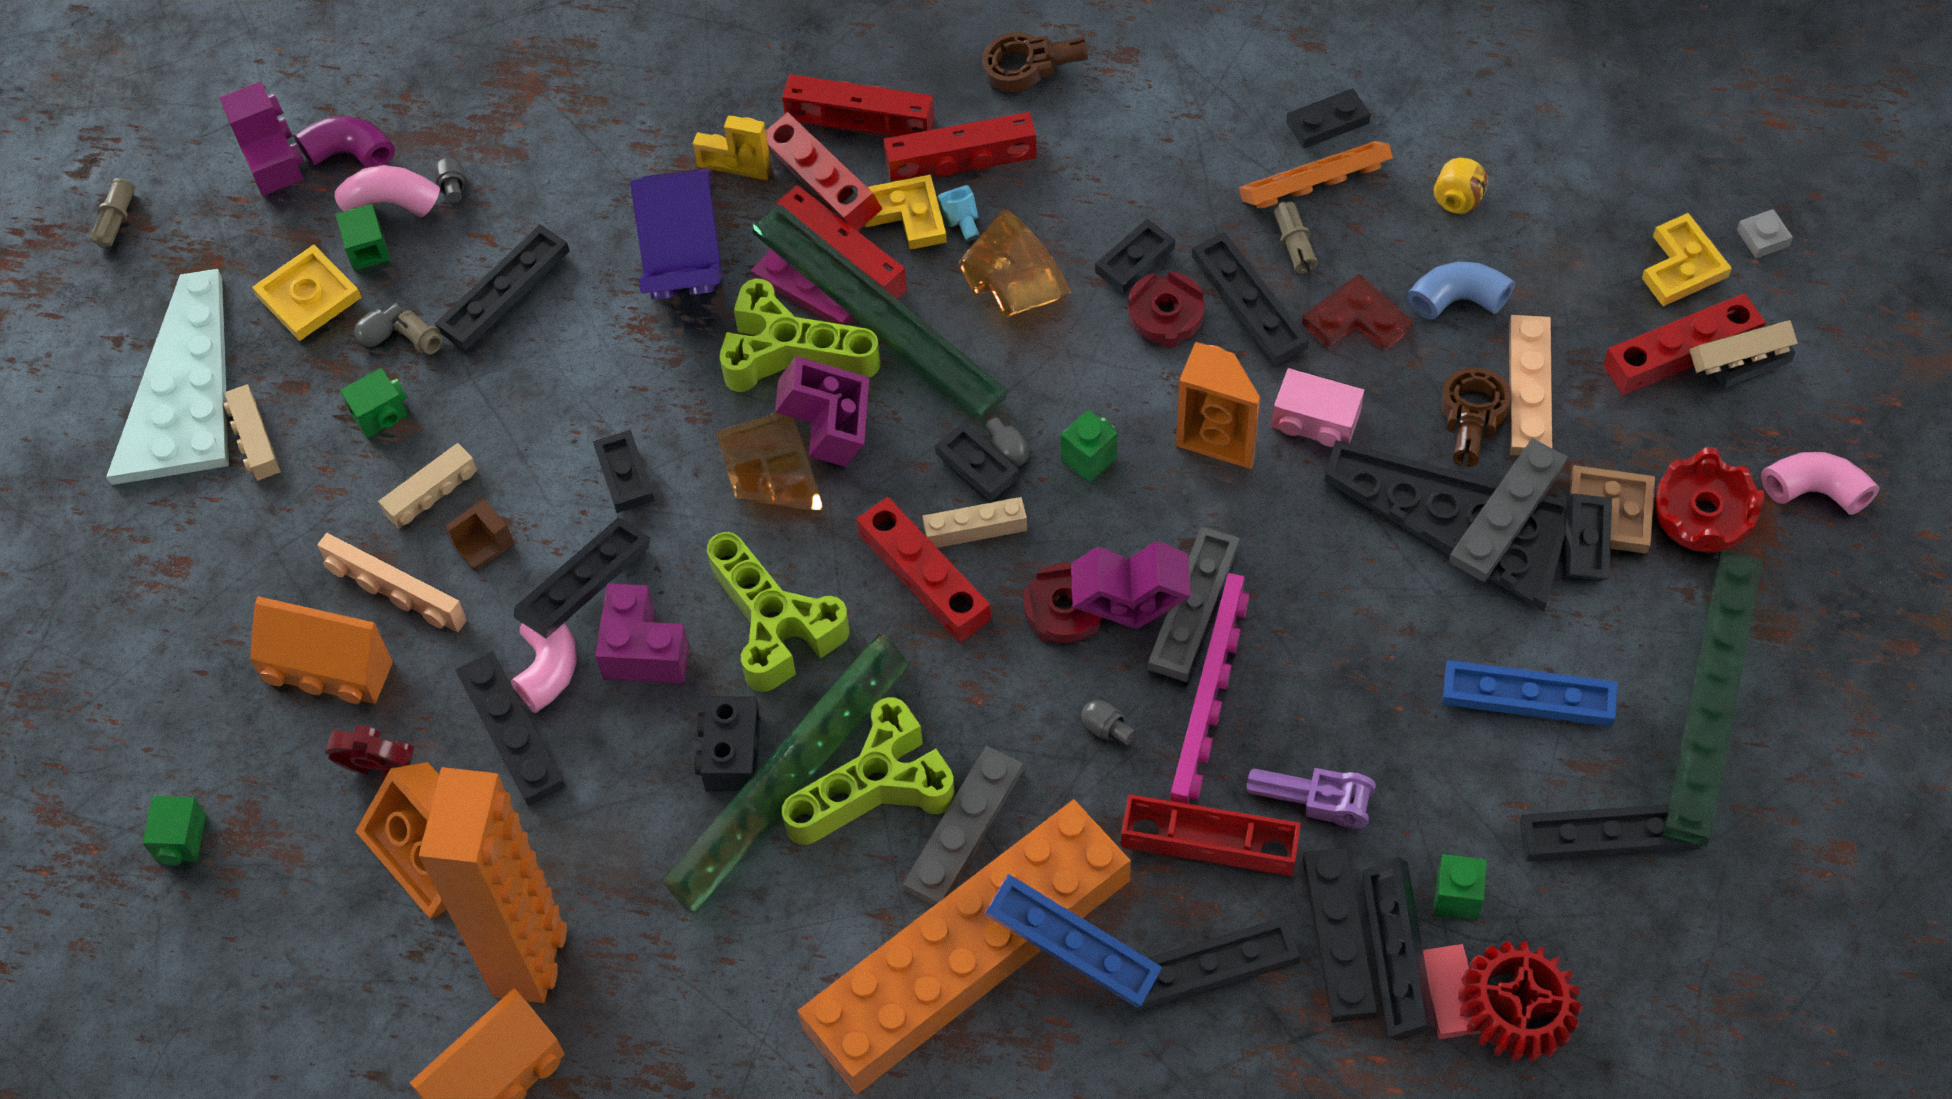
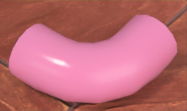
M382 165L362 169L348 177L335 190V200L344 212L355 207L389 203L400 206L417 217L422 218L434 206L440 188L427 178L406 168Z
M1801 452L1780 459L1761 472V480L1766 492L1777 503L1786 504L1801 494L1819 492L1835 500L1849 515L1861 511L1870 504L1880 489L1856 465L1845 458L1826 452Z
M523 623L520 626L521 636L533 647L536 657L526 670L511 680V684L520 700L533 713L539 712L556 699L569 685L576 668V640L566 623L562 624L547 639Z

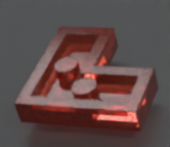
M1358 274L1306 312L1302 317V325L1328 348L1357 327L1378 347L1385 351L1412 330L1413 320L1361 274Z

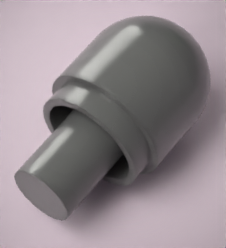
M444 157L438 160L434 166L435 183L439 186L440 192L446 195L449 202L456 203L461 200V191L466 183L463 167L458 160L452 157Z
M394 303L384 312L379 308L375 311L372 310L356 323L354 328L356 340L366 347L379 345L392 335L391 332L395 330L392 324L399 320L398 317L403 313V310L397 303Z
M998 417L991 419L986 424V428L993 436L991 439L992 446L1016 467L1025 464L1030 456V446L1017 429H1014L1013 426L1005 427Z
M1093 700L1084 706L1081 720L1087 730L1103 740L1111 741L1117 738L1126 745H1129L1134 740L1136 730L1125 724V716L1122 715L1120 710L1103 700Z

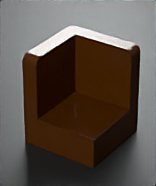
M485 499L445 526L452 547L473 571H478L514 546L507 524Z

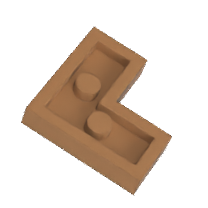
M1573 465L1570 476L1569 495L1575 493L1612 498L1610 549L1648 553L1651 543L1655 476Z

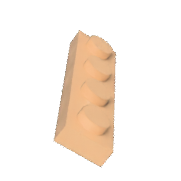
M1511 315L1509 387L1511 390V401L1509 406V455L1520 456L1531 438L1552 448L1551 317Z
M328 533L317 544L325 560L323 564L331 573L338 577L347 575L355 579L360 587L371 594L380 592L388 596L394 605L404 611L413 609L419 612L431 625L440 629L446 626L458 633L467 621L459 600Z

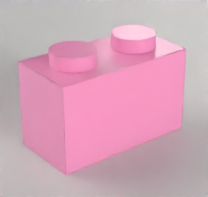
M1288 368L1274 404L1271 428L1278 429L1287 435H1299L1317 440L1329 447H1334L1336 440L1350 444L1361 413L1365 390Z

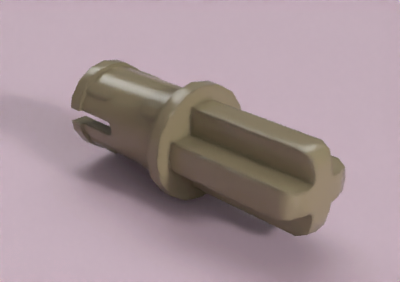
M123 178L113 179L105 202L98 206L97 212L99 217L90 237L91 242L97 244L98 247L105 249L107 246H112L121 223L127 221L128 214L126 210L136 191L135 185L132 182Z
M1283 201L1274 209V214L1282 233L1281 243L1289 251L1295 272L1299 274L1308 273L1304 260L1308 262L1311 270L1318 266V260L1309 242L1310 231L1307 227L1303 226L1295 203Z

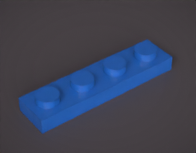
M1447 660L1442 705L1613 727L1616 718L1617 682Z
M1010 874L1004 878L984 913L991 920L1136 1008L1143 1004L1162 969L1160 965Z

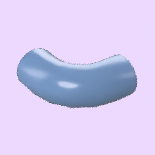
M1457 261L1435 267L1421 277L1407 292L1406 300L1414 312L1429 320L1436 319L1449 304L1457 300L1473 301L1495 314L1510 298L1515 287V281L1483 264Z

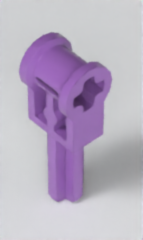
M1314 768L1312 780L1259 769H1252L1248 775L1247 792L1250 794L1305 804L1306 817L1334 822L1346 828L1361 829L1368 825L1369 816L1366 810L1369 796L1374 794L1376 784L1365 775L1351 772L1339 773Z

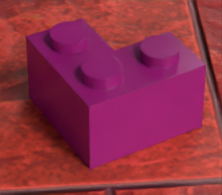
M260 81L219 97L262 196L304 180L298 165L305 162L296 142L292 144L287 142V139L293 136L284 116L277 118V116L283 114V111L275 93L267 95Z
M796 356L778 379L775 412L812 423L809 457L846 467L864 445L869 377Z
M1155 541L1131 558L1113 553L1107 548L1096 547L1071 563L1073 608L1137 630L1191 597L1188 553L1170 547L1167 543Z
M607 583L595 653L602 679L684 684L690 649L684 624L653 622L655 608L648 585Z

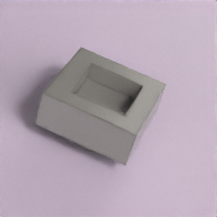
M1774 209L1741 220L1737 227V232L1755 259L1789 247L1793 238Z

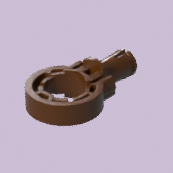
M1012 32L994 39L986 47L982 62L986 78L994 88L1003 92H1020L1037 84L1042 77L1054 75V69H1057L1056 66L1088 60L1084 36L1052 43L1051 40H1048L1047 35L1033 37L1027 33ZM1003 52H1006L1007 56L1016 53L1027 56L1026 64L1019 70L1008 71V76L1005 75L1004 69L999 67L1004 59Z
M1462 369L1450 375L1444 383L1441 409L1448 419L1447 430L1454 433L1456 418L1460 420L1455 451L1453 453V461L1459 466L1463 464L1464 454H1468L1466 467H1473L1478 463L1484 424L1488 423L1486 438L1490 439L1493 437L1496 427L1508 415L1511 401L1510 387L1501 376L1487 369ZM1467 391L1485 393L1489 398H1494L1492 403L1472 404L1463 398L1460 399L1459 392L1461 394Z

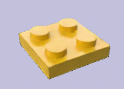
M312 245L252 287L256 297L299 341L362 298L358 288L315 245Z

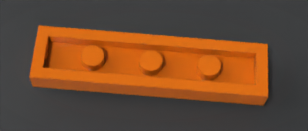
M1374 141L1238 188L1242 202L1256 205V208H1265L1277 204V197L1289 193L1292 197L1305 195L1313 191V185L1325 182V185L1343 182L1347 180L1346 174L1357 170H1359V173L1378 170L1382 167L1381 162L1393 159L1388 143Z

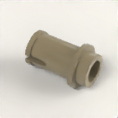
M407 310L399 315L398 318L404 321L407 326L405 327L401 322L396 321V330L411 340L419 353L431 355L440 349L443 338L437 327L428 326L411 310Z

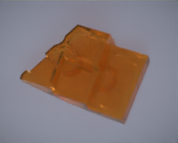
M1007 209L1001 211L995 217L988 228L958 261L974 296L992 291L1005 317L1063 299L1072 292L1062 272L1041 241L1017 216Z
M773 413L716 431L736 500L811 511L824 510L795 418Z

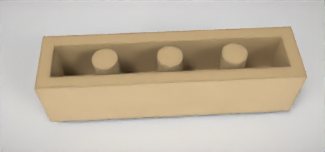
M1791 320L1702 344L1689 350L1696 373L1705 371L1706 375L1721 371L1720 366L1728 364L1730 369L1743 365L1744 359L1751 358L1752 362L1767 358L1766 353L1774 351L1775 356L1789 352V347L1798 343Z
M246 384L224 392L227 402L223 404L228 416H233L234 421H231L230 424L235 436L238 434L240 436L237 444L241 454L246 453L247 458L243 461L248 473L253 472L257 481L280 473L278 462L249 385Z
M456 443L380 499L378 502L383 514L397 529L409 524L414 517L422 511L431 508L437 500L451 493L464 480L470 479L477 472L474 460L459 443Z
M1022 497L923 515L925 536L936 548L1027 531V517Z

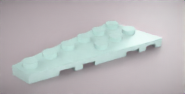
M218 269L181 274L179 276L106 476L111 485L229 466L227 412L223 404L227 402L224 393L226 392L223 287L222 276Z

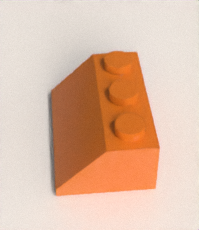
M1195 342L1179 380L1176 446L1251 469L1255 455L1260 396L1234 353L1225 351L1216 345H1204Z
M259 596L256 599L250 660L259 677L264 682L274 686H282L284 683L298 686L301 690L313 695H320L322 692L333 694L343 701L352 704H359L361 701L376 704L393 660L374 622Z
M428 762L390 769L355 832L429 919H433L447 909L419 858L439 774Z
M513 988L409 1083L420 1099H524L527 1094L526 1090L539 1078L545 1079L558 1068L561 1058L565 1054L558 1039L522 995Z

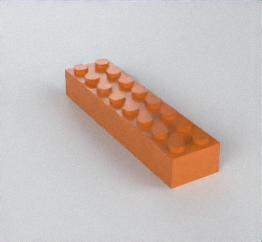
M441 767L419 858L494 998H504L515 988L526 1001L545 1003L548 989H553L556 984L558 966L554 960L557 947L562 948L564 946L567 924L565 921H562L559 914V905L555 904L552 898V889L545 882L544 871L538 866L536 852L531 850L528 843V834L523 831L520 825L519 813L514 811L510 793L506 792L498 773Z
M1073 799L798 1009L797 1012L802 1030L856 1095L1041 951L1038 947L984 915L1008 874L1077 916L1084 918L1130 882L1131 860Z

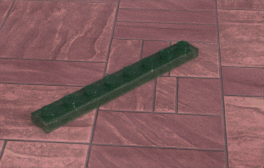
M781 204L754 224L753 235L866 328L875 333L877 337L978 420L981 421L1006 399L1008 389Z
M1722 550L1719 556L1663 832L1665 836L1707 846L1711 838L1763 564L1761 559Z
M878 634L661 880L684 909L694 913L780 815L785 800L807 784L910 664L889 636Z

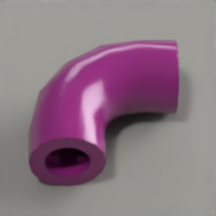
M351 116L327 117L308 125L293 135L298 147L313 166L337 153L346 152L356 156L365 168L382 166L390 163L395 154V146L383 131L367 120Z

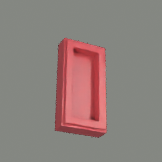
M1463 944L1423 950L1438 1039L1481 1033L1480 1031L1467 1032L1466 1026L1474 1016H1460L1459 1009L1465 1002L1458 999V991L1461 986H1464L1461 978L1465 970H1469Z

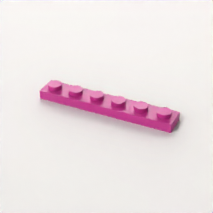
M1231 573L1227 575L1171 790L1170 801L1189 804L1190 799L1196 801L1199 799L1203 776L1197 774L1199 763H1208L1213 742V738L1206 737L1209 724L1214 726L1218 724L1222 701L1216 700L1218 689H1227L1232 666L1225 664L1228 652L1236 653L1241 629L1234 628L1237 616L1245 618L1250 594L1243 592L1244 576Z

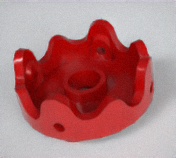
M1708 447L1700 450L1691 458L1677 459L1670 464L1660 480L1655 493V514L1661 528L1678 544L1691 550L1705 553L1722 552L1741 544L1751 534L1763 506L1764 491L1756 488L1747 467L1744 465L1739 467L1727 465L1721 459L1720 452L1716 448ZM1700 500L1709 501L1714 504L1717 511L1712 513L1703 512L1696 506V502Z

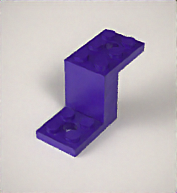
M711 168L642 176L630 180L643 274L639 277L641 294L650 293L651 299L674 297L678 289L689 288L690 294L712 292L716 284H720L723 270L710 186L713 183Z

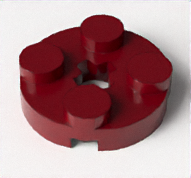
M1168 272V276L1156 277V273L1150 274L1140 279L1130 291L1128 306L1129 324L1139 335L1147 340L1160 343L1166 348H1173L1178 346L1181 341L1193 336L1203 324L1205 312L1203 292L1200 286L1186 275ZM1169 303L1174 304L1172 312H1162L1158 306L1159 304L1167 306Z
M1057 563L1044 567L1036 573L1037 578L1030 585L1028 583L1023 596L1024 614L1029 626L1035 630L1036 636L1044 642L1071 643L1088 636H1093L1099 631L1102 617L1073 608V606H1070V609L1063 610L1054 605L1059 603V597L1067 596L1068 601L1073 602L1071 563Z
M358 725L355 726L353 733L333 730L329 736L325 754H329L328 759L331 762L347 770L364 775L368 774L369 769L383 770L382 778H386L391 768L411 765L414 747L402 741L379 738L380 732L378 730Z

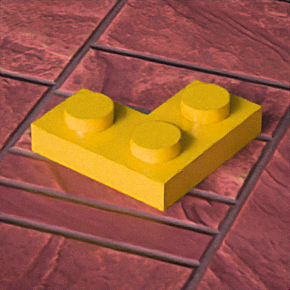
M728 115L724 125L726 138L718 134L709 135L697 132L693 141L697 167L711 168V170L768 180L772 166L764 122L749 117L741 118Z
M931 175L868 187L883 209L866 223L865 227L902 220L910 250L947 243L946 231Z
M1689 213L1655 228L1653 237L1669 256V259L1644 269L1642 280L1663 307L1729 277L1732 269Z

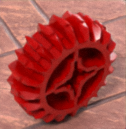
M1509 940L1502 943L1499 950L1492 945L1486 948L1483 956L1478 955L1473 958L1470 963L1471 968L1465 970L1461 978L1464 986H1461L1458 991V999L1465 1003L1459 1009L1460 1016H1474L1466 1026L1467 1032H1481L1482 1035L1478 1040L1479 1046L1487 1045L1489 1041L1496 1045L1494 1048L1495 1057L1500 1056L1504 1050H1509L1513 1062L1519 1061L1523 1052L1531 1063L1537 1061L1541 1053L1548 1058L1554 1055L1557 1046L1564 1047L1568 1043L1570 1033H1574L1579 1025V1020L1576 1017L1582 1011V1003L1575 999L1580 994V987L1567 984L1572 978V970L1560 971L1557 968L1561 962L1560 956L1552 958L1551 961L1543 957L1545 955L1544 946L1538 948L1533 953L1530 952L1527 941L1521 942L1517 950H1515ZM1514 974L1510 983L1499 982L1497 986L1487 984L1490 979L1498 975ZM1542 1016L1552 1018L1551 1023L1542 1028L1526 1029L1530 1019L1540 1020Z

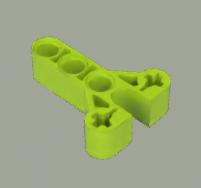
M764 279L749 280L741 287L734 308L737 330L740 333L756 336L726 333L720 351V363L725 384L729 389L736 392L750 390L756 385L758 380L786 369L796 356L866 377L874 376L880 369L881 361L878 339L871 330L794 317L775 297L772 284Z
M721 532L709 540L707 554L714 578L751 623L749 643L743 648L741 653V664L745 680L751 689L758 692H768L796 675L793 656L783 644L786 639L790 637L804 639L820 659L841 646L848 639L850 627L847 608L842 600L834 596H823L816 599L782 591L736 534ZM725 556H734L729 560H720ZM748 584H757L755 587L751 589L743 588L745 585ZM771 612L780 613L774 618L765 617Z
M887 697L879 700L871 710L872 728L859 757L797 791L785 800L782 806V817L786 833L792 842L799 845L812 844L882 803L918 806L930 814H942L947 811L955 798L954 779L951 769L938 750L934 749L910 763L897 761L903 755L923 745L921 726L902 700L895 697ZM876 772L886 775L878 781L867 779L868 776ZM839 793H845L849 795V797L842 802H834L830 800L834 795ZM802 814L812 816V819L806 823L794 822V819Z

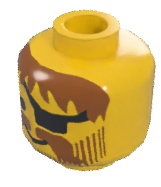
M1461 157L1451 159L1443 166L1434 185V197L1442 208L1451 213H1471L1478 208L1488 187V175L1485 169L1472 159Z

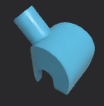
M965 185L939 194L937 201L945 223L949 227L960 225L966 242L979 238L980 235L974 222L979 216L971 188Z

